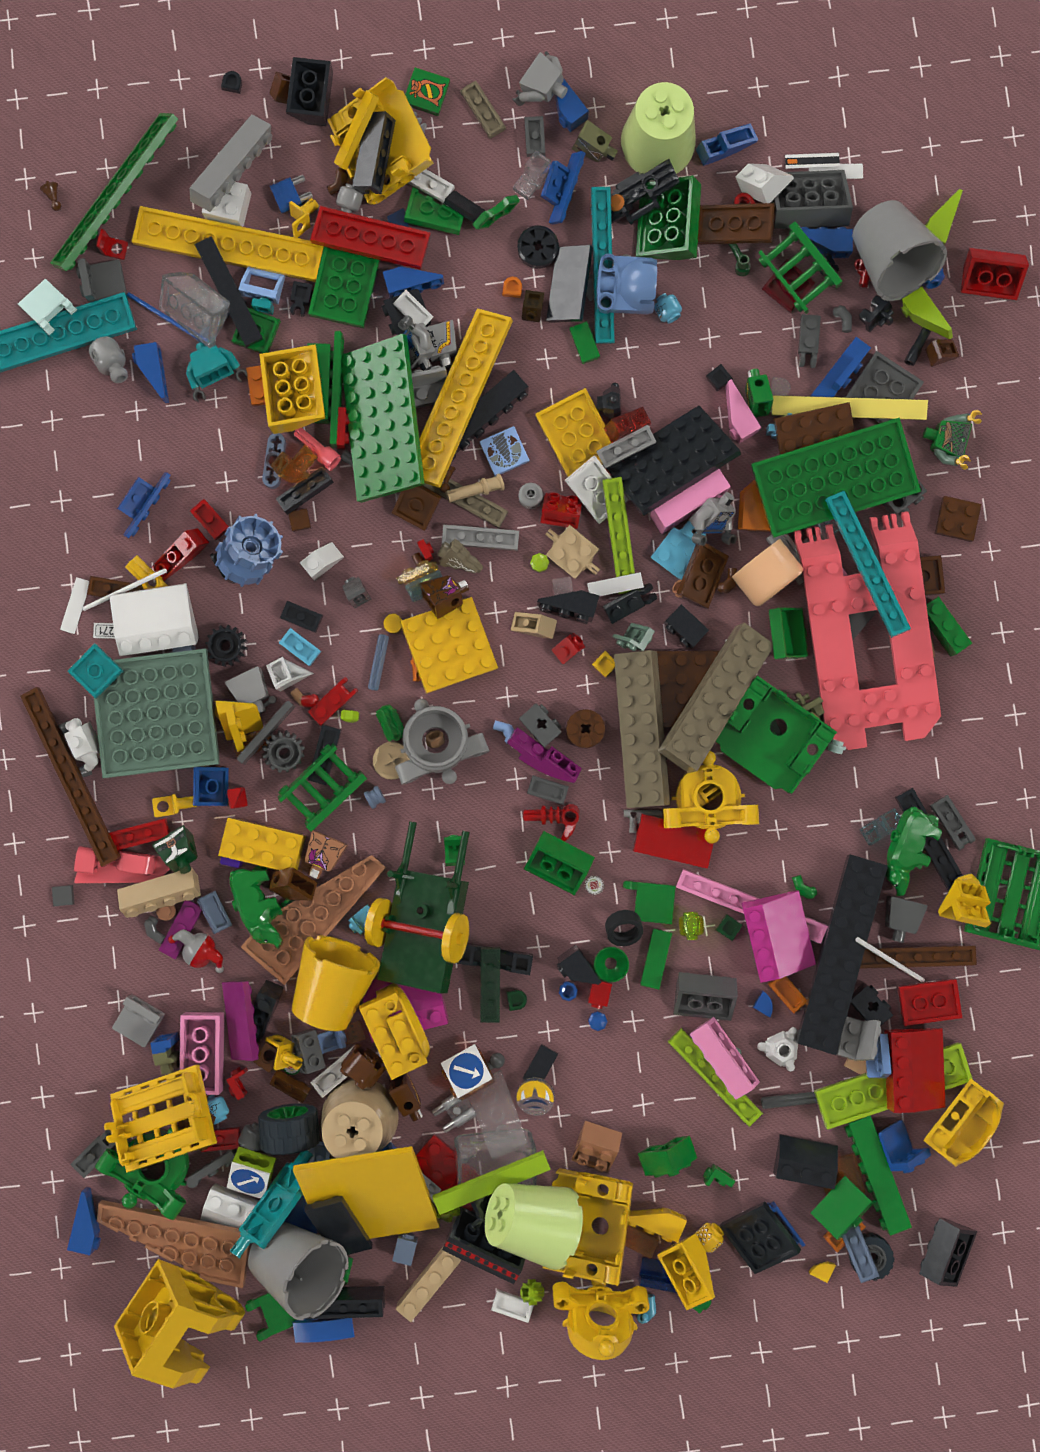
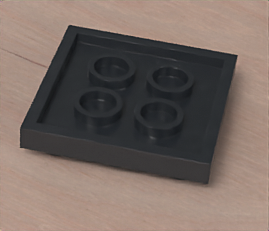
M765 1201L722 1222L719 1226L754 1274L792 1258L801 1251L799 1245Z

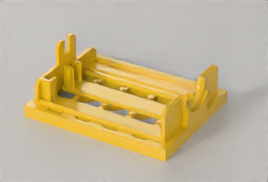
M194 1065L110 1094V1105L114 1122L104 1124V1130L111 1131V1135L106 1136V1140L108 1143L116 1144L119 1163L125 1166L126 1173L217 1143L199 1065ZM183 1095L185 1103L173 1106L172 1099ZM166 1101L167 1109L156 1112L155 1104ZM149 1107L150 1114L139 1118L138 1111L136 1110ZM132 1112L133 1120L124 1123L122 1116ZM189 1119L190 1127L178 1130L177 1122ZM171 1124L173 1132L161 1136L160 1128ZM154 1130L155 1139L144 1142L143 1133ZM137 1136L138 1143L140 1144L129 1147L127 1139ZM199 1143V1145L191 1146L192 1144Z

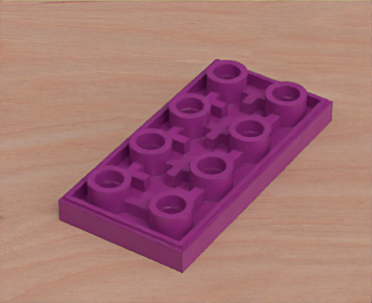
M248 981L222 982L231 1060H258L259 1046L256 1043L255 1034L257 1028L253 1019L254 1007L251 1003V986Z

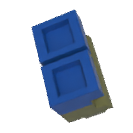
M178 1032L159 1035L150 1043L154 1065H160L161 1075L173 1073L175 1069L179 1068L178 1058L180 1057V1051L175 1050L174 1046L179 1041Z

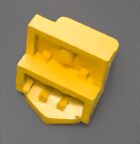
M215 701L214 713L221 721L226 740L233 739L237 752L243 751L245 749L243 742H247L245 734L263 728L257 705L248 702Z
M972 873L957 877L938 909L939 916L986 928L991 924L986 910V906L991 902L985 886H981L979 880Z

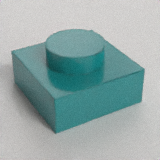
M264 297L252 299L251 306L254 310L273 315L274 306L269 299Z

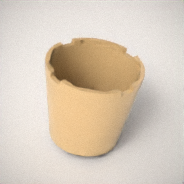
M350 1079L344 1081L329 1093L321 1111V1128L324 1145L333 1157L342 1158L379 1152L390 1143L397 1130L399 1113L398 1107L387 1089L376 1082L372 1088L366 1087L362 1090L356 1086L355 1080ZM352 1126L355 1127L356 1133H352Z

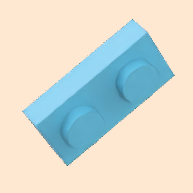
M291 628L279 642V644L308 666H311L322 652Z

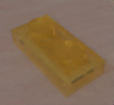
M422 561L414 569L408 568L403 570L402 575L396 577L399 584H409L438 570V565L436 562Z

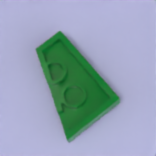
M413 187L404 222L460 235L464 216L445 204L440 205L436 203L432 197L420 194L419 190Z

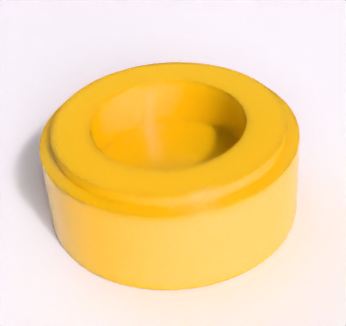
M396 614L386 616L384 628L392 634L400 632L402 629L400 621H402L401 617Z

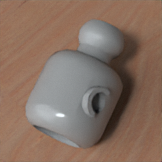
M104 336L94 340L89 346V354L98 371L103 375H110L114 383L124 382L128 378V372L123 367L126 362L124 350L111 337Z

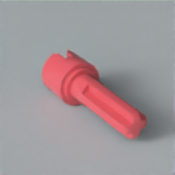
M303 428L295 430L294 436L317 455L318 462L329 471L339 464L341 455L330 446L324 447Z

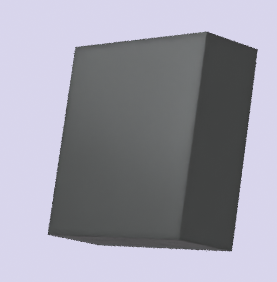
M73 885L52 887L53 906L75 904Z

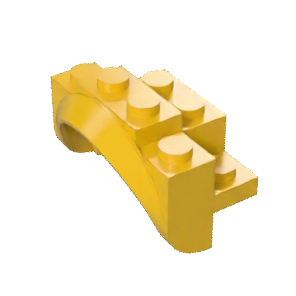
M970 1079L923 1141L953 1166L957 1167L975 1157L990 1141L999 1125L1004 1103L990 1091L985 1090L974 1080Z

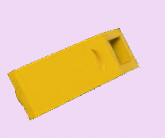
M669 1208L635 1210L629 1213L628 1225L632 1227L638 1225L651 1235L656 1233L661 1235V1238L667 1242L672 1243V1241L678 1243L687 1219L685 1215Z

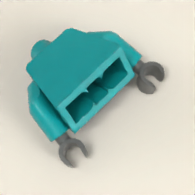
M199 342L196 345L197 350L190 354L191 361L188 364L186 375L191 388H194L193 398L197 402H199L197 398L199 393L206 400V394L200 390L199 386L203 389L234 374L233 370L236 371V378L239 382H242L238 377L241 373L245 374L248 379L247 372L240 369V364L234 354L222 347L218 348L214 343L205 345Z

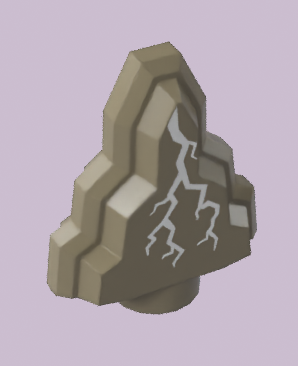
M457 539L452 540L450 544L444 542L439 549L438 556L441 557L439 565L443 567L461 568L470 573H480L483 569L478 559L470 555L467 548Z

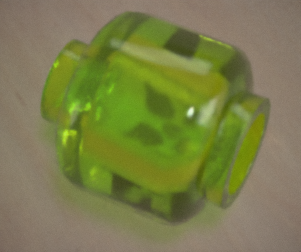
M684 912L683 916L679 917L680 935L686 936V940H698V936L704 933L703 916L698 915V912Z

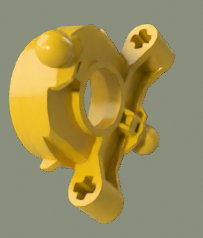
M709 751L703 761L704 765H701L698 771L687 772L681 778L677 786L676 797H671V800H676L677 808L663 809L664 828L695 826L707 829L704 836L705 840L713 844L720 839V834L717 830L729 824H759L758 805H741V797H745V794H741L736 777L729 770L719 765H714L716 755L714 752ZM705 784H714L722 791V803L714 810H705L697 801V792Z
M591 1280L592 1287L587 1288V1290L576 1289L566 1282L555 1283L552 1287L554 1307L559 1310H569L568 1317L563 1321L562 1326L567 1327L568 1336L573 1346L580 1353L592 1359L609 1360L622 1354L632 1339L633 1331L638 1328L631 1314H643L649 1310L647 1289L643 1286H635L632 1289L620 1292L612 1291L611 1288L605 1287V1282ZM590 1311L607 1313L615 1318V1322L609 1326L598 1325L593 1322L589 1313Z

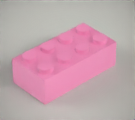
M720 469L651 511L650 517L660 533L664 534L691 517L707 499L721 498L725 492H728L731 486Z
M185 1012L180 1015V1070L199 1065L207 1095H219L223 1091L224 1012Z

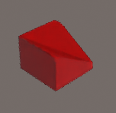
M245 787L227 790L231 809L248 806Z

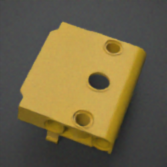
M387 77L368 90L379 97L373 112L386 111L396 120L382 194H374L371 190L369 194H363L367 203L372 205L382 202L413 180L415 176L434 164L430 157L431 147L404 92L397 90L394 82ZM362 88L352 93L357 98L339 110L330 119H327L334 133L330 137L335 146L341 147L365 93ZM360 142L349 164L351 169H346L351 180L355 175Z
M559 1168L556 1171V1174H559L558 1178L553 1181L552 1186L568 1187L576 1191L579 1196L577 1199L578 1205L582 1206L583 1225L580 1241L574 1255L568 1257L565 1267L553 1271L564 1273L563 1277L573 1279L575 1276L619 1286L633 1183L602 1175ZM600 1184H605L609 1191L607 1193L603 1192L600 1189ZM602 1217L607 1221L609 1228L605 1234H597L593 1230L592 1222L595 1218ZM589 1264H595L597 1271H592L589 1268Z

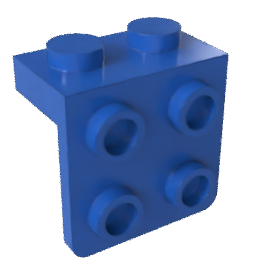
M903 1120L896 1121L879 1133L880 1142L891 1172L903 1171V1173H910L915 1170L914 1167L924 1164L925 1160L931 1156L929 1148L913 1149Z

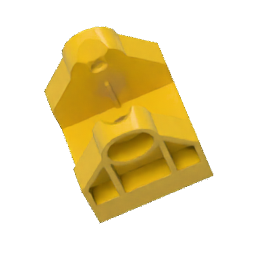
M158 1259L121 1314L114 1328L132 1376L169 1388H176L188 1383H200L210 1368L204 1362L205 1354L182 1339L188 1327L206 1334L222 1330H235L245 1315L244 1307L232 1296L200 1278L199 1274L192 1271L189 1272L182 1267Z

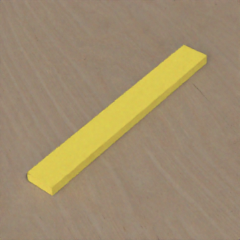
M773 396L772 415L786 416L788 413L797 414L850 402L852 418L896 419L900 417V419L927 420L928 400Z

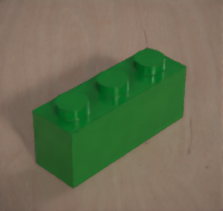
M939 596L926 604L929 628L950 657L957 655L972 644Z

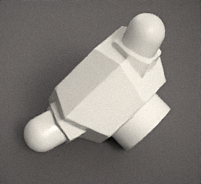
M791 1027L788 1032H779L767 1038L765 1043H758L757 1048L759 1051H765L766 1057L780 1067H786L790 1072L794 1071V1062L797 1059L798 1044L795 1041L798 1030L795 1027Z

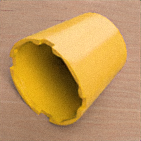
M318 935L317 939L311 936L305 940L292 1003L293 1014L301 1021L319 1029L328 1031L345 1030L380 968L379 960L370 952L365 954L360 951V946L339 938Z

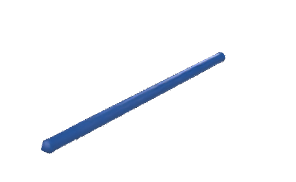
M130 292L127 293V297L205 345L211 344Z

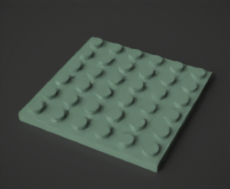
M206 648L113 660L124 671L97 699L94 698L102 778L220 764L208 652Z

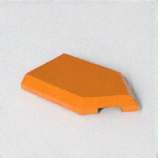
M754 479L740 492L738 530L771 532Z

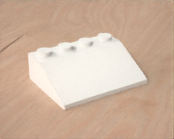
M187 583L109 596L119 656L196 645L199 635Z

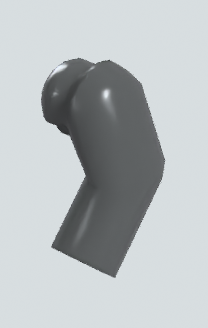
M839 305V307H835L833 315L842 319V332H851L852 315L845 306Z

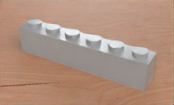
M251 114L189 188L190 201L209 212L215 206L217 207L222 197L230 192L232 185L240 180L242 173L250 168L255 157L260 156L265 145L270 144L272 140L271 124Z

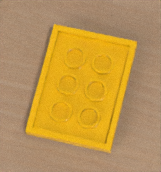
M586 388L535 414L567 477L593 456H596L600 461L596 451L614 442Z

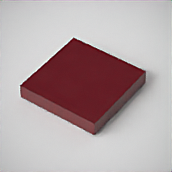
M786 259V260L784 261V263H783L779 268H781V267H782L785 263H787L789 260ZM794 266L783 275V278L790 285L803 272ZM773 274L762 287V290L791 313L795 308L793 303L796 301ZM809 278L794 292L802 299L815 285V282Z

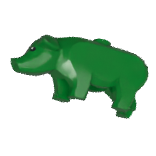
M911 807L904 811L896 830H893L890 836L891 844L887 852L888 867L885 877L895 887L896 896L905 895L910 881L909 873L915 867L921 869L923 865L929 866L931 857L922 853L926 837H934L936 840H939L942 834V830L938 828L939 819L932 814L923 813L917 807Z
M258 865L251 871L246 869L232 871L230 873V887L235 899L232 901L235 912L239 911L242 922L256 942L259 944H273L279 949L283 941L277 929L271 925V922L277 916L283 915V911L276 897L266 899L265 894L260 889L261 883L270 880L267 867Z

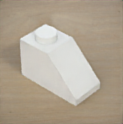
M331 542L313 551L300 564L315 581L342 560L344 556Z

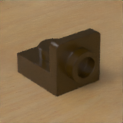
M526 290L522 308V320L540 322L544 292Z

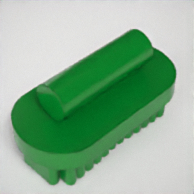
M391 705L382 706L376 711V716L384 731L386 740L390 742L402 739L404 726L396 708L394 709Z

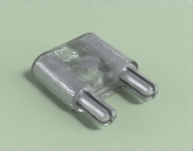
M454 1093L441 1101L442 1104L432 1110L434 1116L446 1110L452 1121L443 1126L445 1133L456 1126L459 1128L478 1115L466 1094L457 1098Z

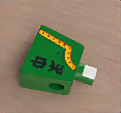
M751 369L748 371L749 378L745 386L748 407L755 418L769 416L774 399L767 375H760L759 369Z

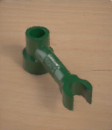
M728 244L737 259L735 265L736 274L739 276L748 275L751 267L749 256L742 254L737 244Z

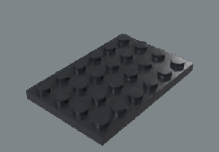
M698 405L653 434L656 440L655 444L606 469L612 478L622 477L625 495L639 512L645 516L741 455V452L701 406Z

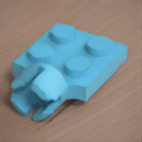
M687 521L680 530L673 527L650 557L681 580L696 545L692 542L694 526L690 521Z

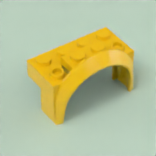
M395 983L375 991L376 998L359 1005V1010L391 1080L427 1064L426 1058L430 1052L427 1037L409 999L401 987ZM399 1010L402 1011V1012H400V1013H398V1014H396V1015H393V1016H391V1017L388 1018V1016H389L390 1014L395 1013V1012H397V1011H399Z

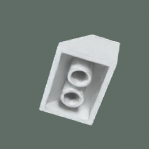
M215 1183L209 1191L200 1220L240 1228L259 1200Z

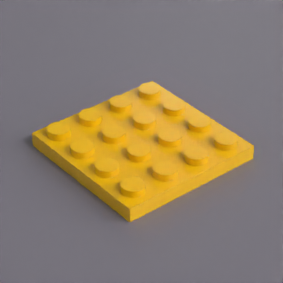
M472 597L462 600L463 604L439 619L436 618L431 610L400 621L426 694L498 669Z

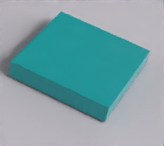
M94 643L67 672L97 699L124 670Z

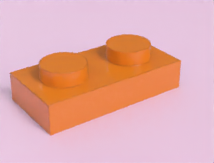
M261 365L246 367L251 405H265Z

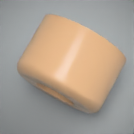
M779 539L747 563L732 578L753 605L761 606L801 575L803 567L782 540Z

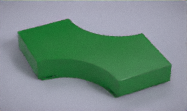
M517 195L505 197L496 206L484 211L473 223V226L476 230L489 228L496 220L509 214L520 202V199Z

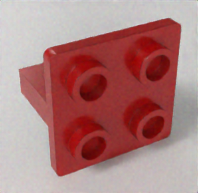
M555 492L545 493L540 523L562 527L571 525L573 528L578 529L582 502L577 496L573 495L562 496Z

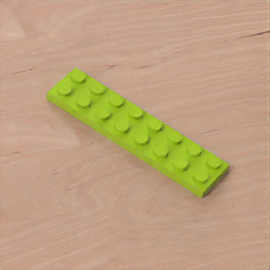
M958 1042L943 1047L945 1090L968 1083L972 1076L962 1044ZM867 1073L814 1090L826 1129L888 1110L886 1078H868Z

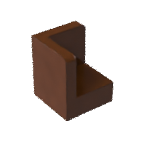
M280 72L275 73L270 89V95L275 102L287 104L291 75Z

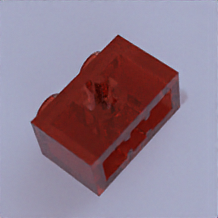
M640 407L611 419L604 427V430L610 442L613 443L646 425L650 426L651 421L644 407Z

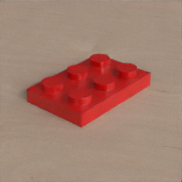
M957 979L897 986L904 1026L962 1018Z

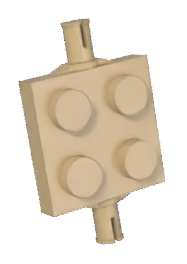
M571 525L560 535H557L551 529L545 534L554 541L552 548L546 556L576 579L585 569L590 570L594 575L600 571L592 563L593 557L599 551V548Z

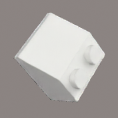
M747 164L736 176L741 192L748 193L753 199L762 203H770L794 179L792 175L767 164Z

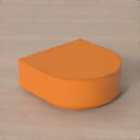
M513 276L508 277L503 284L502 296L521 298L522 283L520 279Z

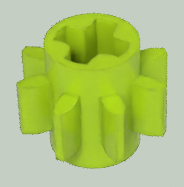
M528 1279V1283H523L520 1295L524 1303L529 1302V1306L537 1305V1302H542L545 1291L541 1282H536V1279Z

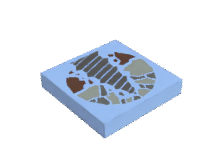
M514 426L479 441L495 477L496 474H503L529 462V458Z

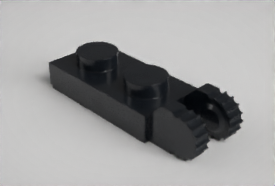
M644 584L643 588L633 589L604 605L603 608L610 623L614 624L645 605L654 602L658 598L656 593H651L643 598L640 596L652 591V584Z

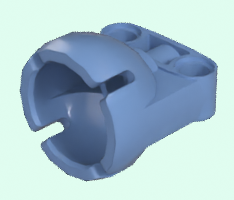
M603 255L600 260L597 278L598 310L604 314L609 312L646 315L653 313V300L656 297L657 260L646 257ZM610 260L613 263V267L605 268L603 262ZM608 299L611 302V306L604 308L601 305V301Z

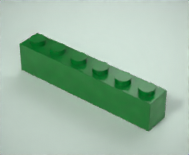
M871 1115L846 1123L847 1126H844L848 1138L851 1137L853 1141L851 1148L854 1155L858 1156L860 1160L858 1167L861 1174H865L867 1179L864 1183L868 1193H872L874 1198L872 1200L874 1202L872 1204L875 1212L880 1214L881 1218L878 1221L883 1231L886 1230L891 1236L912 1228Z

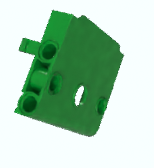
M757 675L730 716L716 742L720 744L721 752L773 789L782 788L787 793L792 794L802 779L810 773L814 764L837 731L822 722L816 714L808 712L791 700L785 692L780 689L777 690ZM745 699H749L753 703V707L750 710L745 709L743 706ZM775 719H782L786 722L787 730L781 736L774 735L770 730L771 722ZM810 744H813L816 748V752L813 755L807 752V747Z

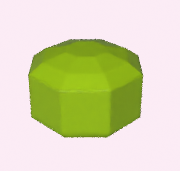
M538 553L533 555L530 564L534 571L541 573L547 570L549 560L546 555Z
M342 710L341 720L349 723L359 721L360 713L358 711Z

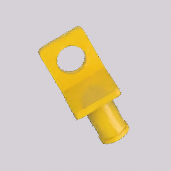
M310 198L301 207L292 201L289 202L290 214L296 219L292 223L293 237L296 239L311 227L309 215L319 208L318 203L313 198ZM302 223V228L297 231L298 225Z
M173 794L152 799L154 817L178 814L180 809L197 807L193 806V796L177 798ZM165 801L168 803L169 808L166 812H160L157 809L159 802Z
M281 1035L266 1037L265 1041L278 1047L274 1063L275 1070L288 1068L289 1066L298 1070L302 1066L300 1062H303V1059L292 1054L294 1042Z

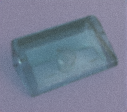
M440 570L405 586L412 602L422 599L420 583L442 577Z

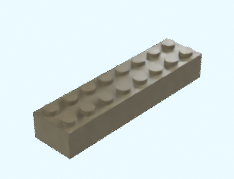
M745 622L735 626L658 752L688 773L698 771L772 650L773 643Z
M646 650L614 654L627 808L670 805L666 757L658 752L665 738L657 651Z

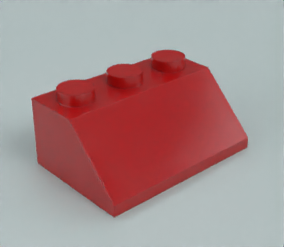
M969 248L963 268L961 293L1017 300L1029 267L1026 255Z

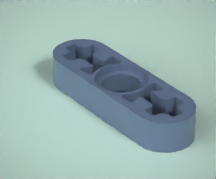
M280 433L271 434L267 442L262 480L266 487L270 489L277 488L281 483L286 440ZM279 438L282 443L278 444V452H275V445L272 442ZM272 456H277L280 459L276 466L269 464ZM268 468H270L271 470H278V472L274 471L273 476L276 479V481H273L272 484H270V482L267 480V478H271L272 472L268 470Z

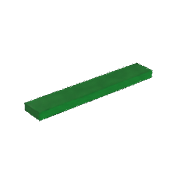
M335 331L330 426V445L332 448H337L338 407H342L343 375L341 360L344 354V335L341 331Z

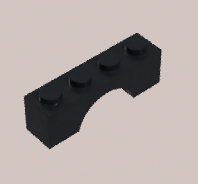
M467 943L466 950L457 964L492 967L512 973L530 975L533 954Z

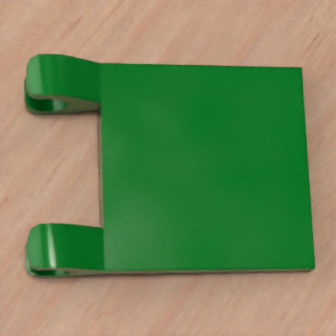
M634 881L623 882V888L636 890L634 912L639 915L641 921L672 924L676 886Z
M270 1293L246 1302L245 1308L247 1312L261 1306L268 1325L267 1328L257 1331L256 1337L259 1342L293 1327L292 1321H297V1319L291 1317Z

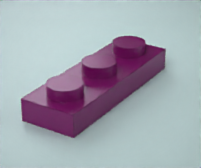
M185 900L158 951L173 959L178 958L184 944L178 940L171 944L168 942V937L174 936L183 929L190 933L192 932L202 913L199 904L191 900Z

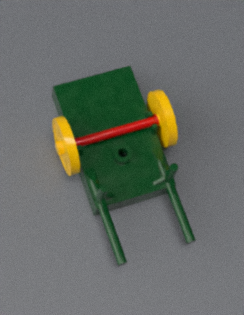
M409 821L401 865L397 871L389 870L387 872L388 877L395 878L396 880L393 902L385 898H378L372 903L365 920V939L367 944L374 947H380L384 944L377 980L440 994L448 993L453 963L459 962L462 958L469 938V921L467 916L463 914L469 882L461 881L470 832L462 831L454 875L452 879L408 870L417 825L416 822Z

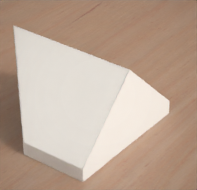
M284 657L266 665L275 689L280 692L314 674L284 659Z

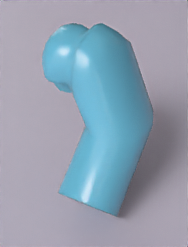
M648 1294L649 1310L646 1313L637 1315V1320L641 1324L649 1322L656 1314L654 1294Z

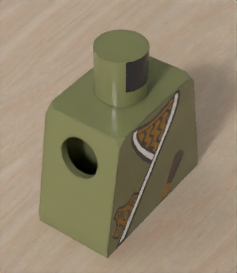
M586 120L572 147V150L576 152H585L586 157L596 162H599L602 156L613 161L618 150L609 146L612 137L588 120Z

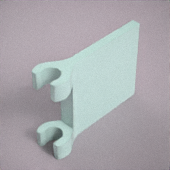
M46 279L18 303L48 335L55 331L48 322L63 308L71 315L77 311L72 303Z

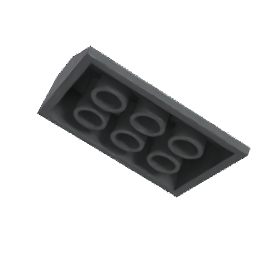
M845 170L785 172L792 175L794 179L771 201V203L775 204L774 229L789 228L794 221L799 227L808 228L850 225L853 205Z

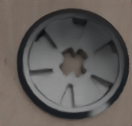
M531 226L524 230L518 239V255L522 262L531 268H545L555 261L559 250L558 238L551 229L545 226ZM537 243H539L543 249L539 248V251H536L534 245L537 246Z

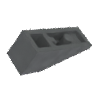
M359 577L347 579L342 586L348 601L354 608L372 600Z

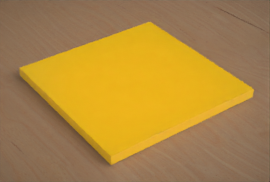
M412 1146L293 1166L294 1175L307 1204L332 1199L335 1196H343L370 1239L440 1228V1221Z

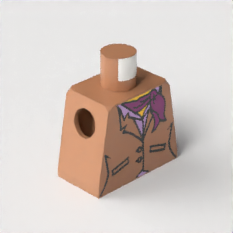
M312 831L305 857V862L312 864L308 875L319 879L323 869L331 872L347 849L348 844L318 831Z

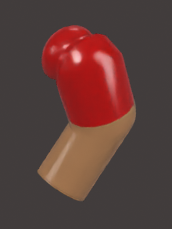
M295 688L290 693L302 707H313L319 701L316 694H311V696L303 695L298 688Z

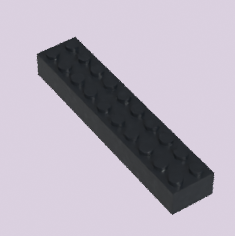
M851 854L847 855L795 1042L797 1044L829 1054H837L866 948L856 942L855 939L859 937L865 942L868 940L888 865Z

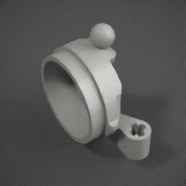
M418 699L414 704L416 713L410 717L405 725L403 732L404 748L400 750L401 753H406L410 760L396 765L395 769L402 785L411 783L431 772L442 773V780L446 784H453L457 780V774L452 768L458 765L460 761L484 755L490 750L483 733L468 737L467 729L470 728V724L465 725L455 712L441 706L429 707L427 700ZM433 728L443 730L449 739L446 749L440 753L427 751L422 743L423 735L426 731Z

